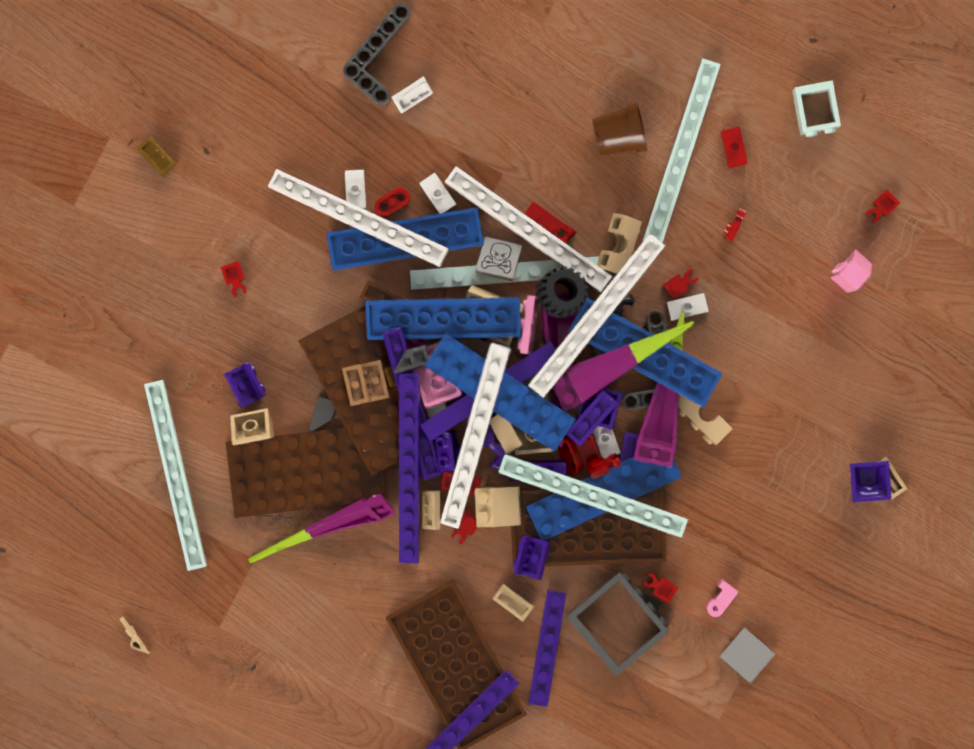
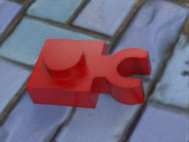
M887 189L872 202L875 208L867 210L864 215L867 216L870 213H874L875 219L871 222L875 223L880 219L881 213L886 217L900 202Z
M738 209L733 222L727 224L723 232L726 234L725 240L729 242L734 240L746 215V211Z
M239 261L220 267L226 285H233L231 292L234 297H237V288H242L243 293H247L246 287L241 284V281L245 280V276Z
M692 269L686 271L683 278L678 274L663 284V287L673 301L690 290L687 284H694L699 280L698 277L694 280L689 279L688 275L693 271Z
M613 453L606 459L601 457L592 460L586 464V467L592 479H596L610 472V467L616 468L620 466L621 461L617 454Z
M469 509L463 514L460 529L455 530L451 534L452 539L456 534L461 535L460 545L464 543L466 533L472 536L478 528L476 515Z
M649 572L648 575L652 577V582L646 583L643 581V585L648 588L653 587L652 594L669 604L678 587L663 577L658 581L656 576Z

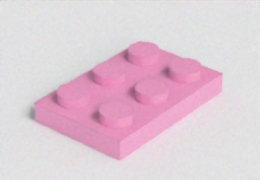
M528 295L527 300L524 299L523 302L525 318L521 319V330H523L522 338L518 340V349H520L521 354L530 355L534 349L539 311L538 297Z
M440 342L426 347L428 359ZM422 366L413 369L414 373L420 374V394L426 409L463 396L459 388L427 367Z

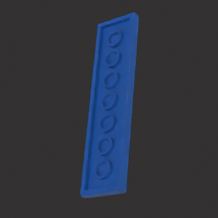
M478 207L392 222L448 248L449 251L484 245ZM357 228L326 233L333 271L417 257Z
M520 297L365 301L367 340L383 339V331L396 327L402 328L405 339L443 338L445 334L452 338L521 337Z
M586 298V303L578 312L568 333H571L595 303L594 301ZM612 312L588 344L607 353L654 335ZM666 343L632 367L703 408L723 374L669 343Z
M445 334L425 364V367L475 399L486 360L448 334ZM504 372L493 411L555 451L574 423L575 418Z
M633 456L621 462V465L616 468L610 467V472L596 479H592L590 476L581 481L630 499H636L682 476L674 459L672 467L634 460ZM553 493L526 506L541 540H547L607 512L557 493Z

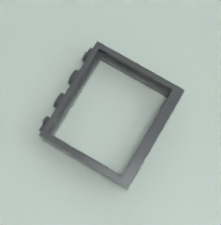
M619 571L566 615L616 676L669 632L666 628L669 624L662 616L658 618L654 612L657 610L650 602L646 604L642 599L643 593L638 587L634 589L629 584L632 580L625 572L621 574ZM618 581L621 582L660 629V631L619 665H617L577 617V615Z

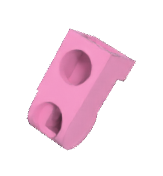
M723 579L717 584L721 589L706 604L708 613L713 617L720 616L738 593L734 587Z

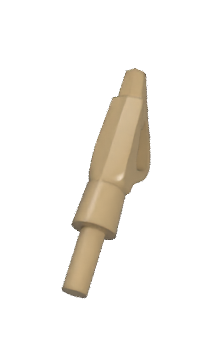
M121 617L119 620L126 628V633L131 637L130 646L135 650L150 654L136 634L133 626H130L125 618ZM134 642H137L140 648L135 647Z

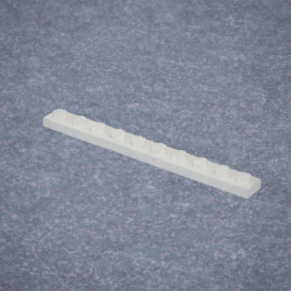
M455 167L445 180V184L561 266H567V270L572 267L575 273L579 271L581 273L580 277L585 278V283L601 293L611 280L612 276L458 167Z
M276 169L268 184L269 188L438 267H441L449 251L448 248L278 169Z
M651 234L648 235L528 385L543 398L547 395L665 247L663 243Z
M493 343L490 345L440 521L441 524L457 529L460 527L510 353L509 348Z

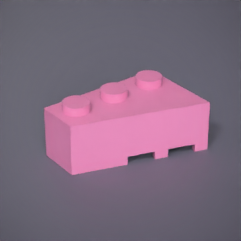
M855 249L844 262L838 263L831 271L833 275L830 278L847 293L856 291L871 275V266L873 264Z

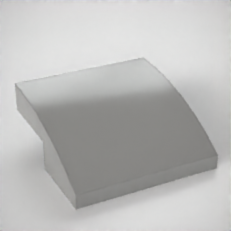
M744 627L719 657L749 683H752L776 654Z

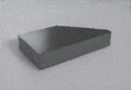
M425 345L405 350L394 370L395 373L425 366L429 360Z
M318 396L309 431H314L333 419L335 408L330 399Z

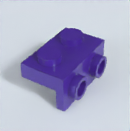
M249 362L224 374L240 408L266 396L265 387L258 381L256 370Z
M456 431L444 432L435 438L439 472L455 470L459 458V453H456Z
M523 536L518 544L519 552L513 565L514 573L542 580L551 542L531 536Z

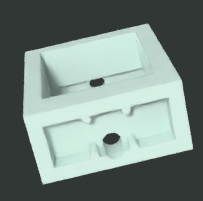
M833 80L799 86L792 90L800 135L806 134V137L818 135L817 132L825 131V134L836 132L841 123ZM828 91L833 123L807 127L801 96Z

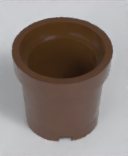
M637 102L626 105L625 109L592 119L600 155L635 150L637 153L648 151L642 117Z

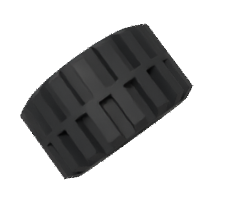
M562 266L561 268L556 267L544 275L536 287L538 289L536 296H539L537 303H541V310H547L546 314L549 316L554 314L553 318L560 316L561 318H566L581 309L587 301L585 299L588 297V292H585L588 289V285H584L586 280L584 277H580L581 273L579 271L575 273L572 267L567 270V266ZM555 283L563 284L567 287L570 293V300L568 302L557 298L554 293Z

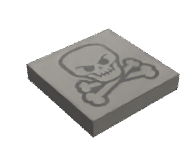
M485 237L475 272L513 281L522 245Z

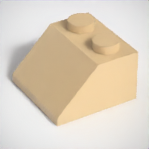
M268 408L230 416L232 445L274 437L273 422Z
M519 486L475 489L477 527L521 525Z

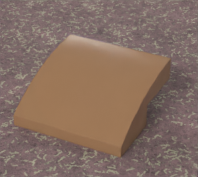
M382 360L342 368L350 406L390 398Z

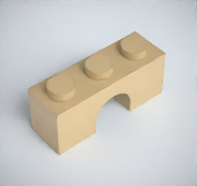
M613 213L608 232L616 236L617 244L612 251L601 250L597 266L608 273L617 275L631 258L642 222L623 214Z
M682 396L678 402V413L682 417L686 415L691 420L689 422L690 426L696 431L699 429L704 434L702 438L708 444L713 443L717 445L733 429L720 415H717L711 421H703L699 416L701 406Z

